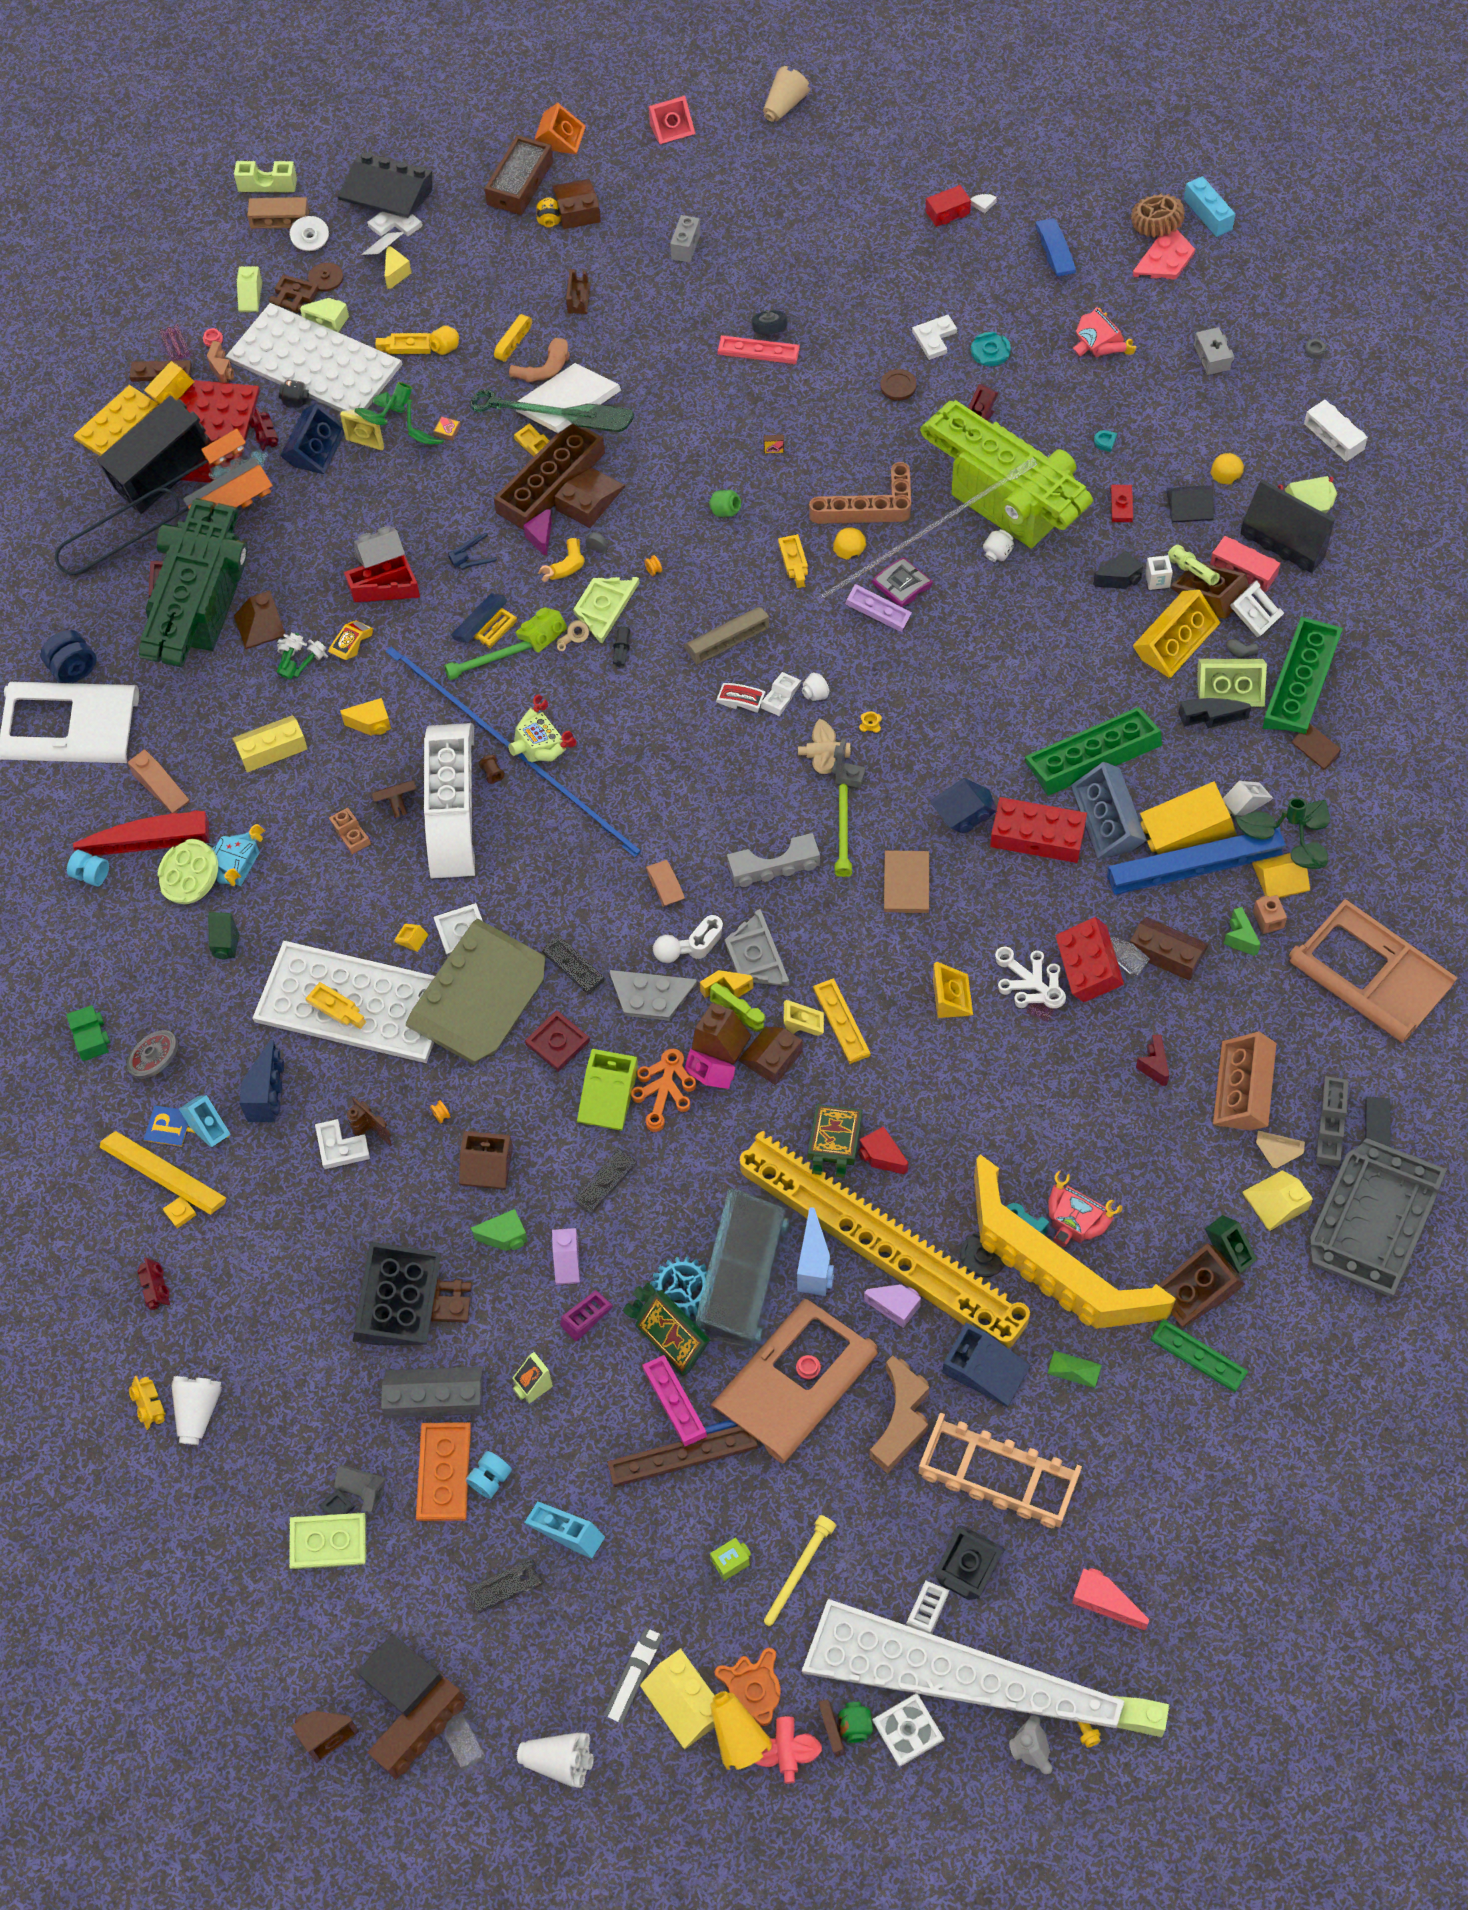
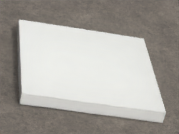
M574 363L512 405L515 411L559 433L620 392L621 389L619 384Z

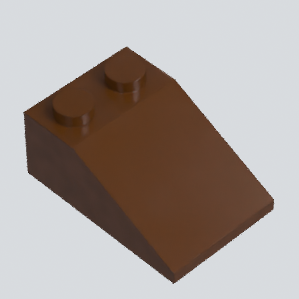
M590 179L552 186L555 200L558 202L563 229L601 222L599 203Z
M590 468L567 481L555 495L556 511L591 528L625 488V485L594 468Z
M1205 563L1202 564L1219 574L1220 578L1217 584L1209 585L1206 581L1187 570L1170 585L1171 589L1178 594L1182 591L1200 590L1215 615L1224 619L1234 611L1230 604L1249 587L1246 574Z
M1207 1243L1158 1286L1176 1298L1171 1314L1182 1327H1185L1226 1301L1242 1288L1245 1283L1218 1249Z

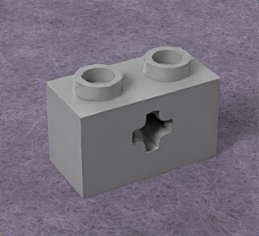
M680 216L670 243L671 259L691 262L701 235L700 218Z
M1220 328L1196 332L1194 347L1207 375L1230 370L1231 363L1234 361V355L1232 350H1229L1226 336L1222 335Z

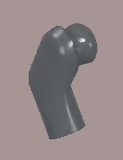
M1229 639L1226 642L1227 650L1238 658L1258 654L1256 643L1245 646L1236 639Z

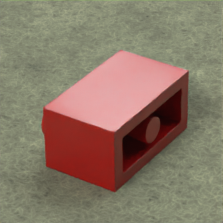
M961 185L926 198L925 211L936 227L942 224L945 225L952 220L963 218L970 214L971 199Z

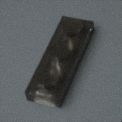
M559 935L542 948V953L587 995L605 981L604 976Z
M619 1148L573 1198V1202L592 1215L637 1166V1161Z

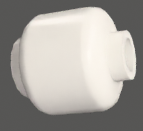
M1004 530L991 532L983 544V549L986 552L985 556L992 562L1006 560L1014 548L1013 537Z

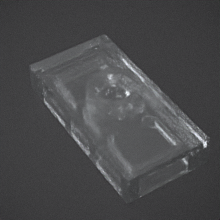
M463 1713L446 1722L443 1734L463 1771L486 1758Z

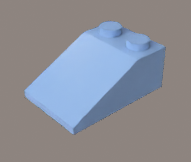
M810 1207L797 1271V1291L826 1296L827 1288L832 1289L834 1265H830V1254L815 1208Z

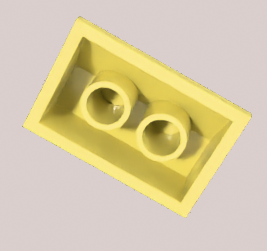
M293 715L232 738L246 772L308 750L303 733Z
M680 1648L662 1661L640 1684V1687L685 1750L715 1728L710 1707L714 1694Z

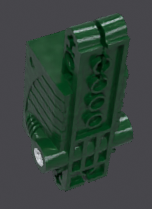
M196 498L191 504L185 523L178 521L177 526L168 524L161 526L157 538V551L166 554V557L145 609L148 620L140 639L139 658L154 662L162 660L163 664L182 668L191 647L214 651L247 558V542L240 541L239 536L233 534L239 515L238 507L220 503L216 505V502Z

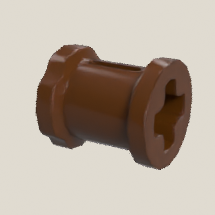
M487 755L479 761V767L484 770L489 784L502 780L505 774L504 770L498 766V760L495 755Z

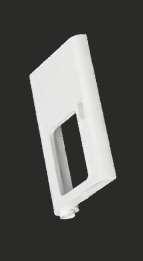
M9 682L8 686H5L4 696L6 700L0 732L1 760L127 763V746L133 706L138 705L139 700L137 685ZM20 699L72 701L68 736L65 738L10 736L16 701Z

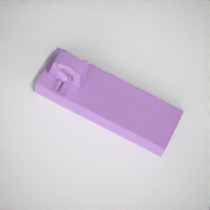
M856 584L845 603L850 608L858 610L901 632L912 613Z

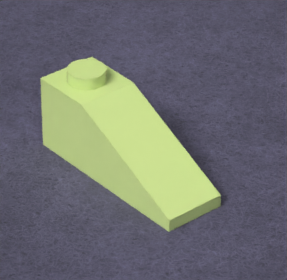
M1112 1696L1124 1700L1117 1728L1158 1737L1163 1736L1166 1729L1169 1704L1140 1698Z

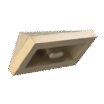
M1262 1131L1257 1133L1256 1143L1273 1168H1278L1304 1153V1141Z

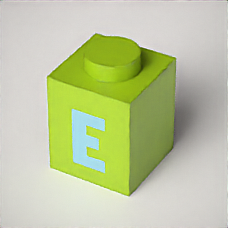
M736 1537L710 1553L711 1561L724 1581L750 1565L749 1556H751V1553L745 1543L740 1544Z

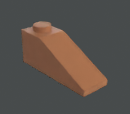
M145 749L128 761L132 775L171 813H176L190 802L162 766Z

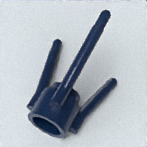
M487 533L478 534L460 547L447 553L454 568L460 566L461 570L470 566L497 561V558L494 557L466 562L469 557L465 550L488 536Z

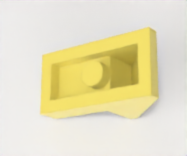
M786 1000L784 1001V1024L786 1030L792 1034L801 1030L819 1036L824 1033V1012Z

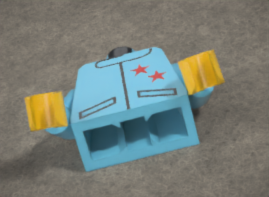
M260 825L252 826L250 831L245 834L230 837L223 836L216 846L206 843L214 850L218 859L216 880L219 884L242 885L260 853L255 841L261 842L263 837L260 834L266 831Z

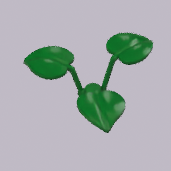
M397 382L392 397L388 392H385L373 398V403L385 408L380 414L365 408H355L354 410L356 414L370 423L386 425L388 421L384 419V416L388 410L405 412L404 406L407 404L408 435L425 444L444 443V440H438L420 430L412 428L411 403L413 400L409 398L413 388L408 384Z

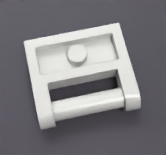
M1257 581L1253 582L1231 603L1230 607L1254 635L1259 637L1284 612L1281 608H1277L1267 597ZM1252 594H1254L1259 599V601L1265 606V608L1271 613L1270 616L1254 599Z

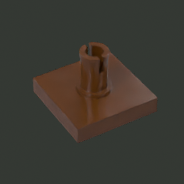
M409 780L372 792L370 795L373 802L385 798L389 799L394 818L400 817L398 807L402 816L408 814L401 795L404 792L416 789L414 780Z

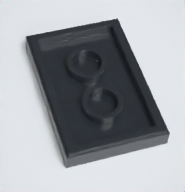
M393 1633L357 1670L361 1678L406 1717L443 1678L439 1672Z

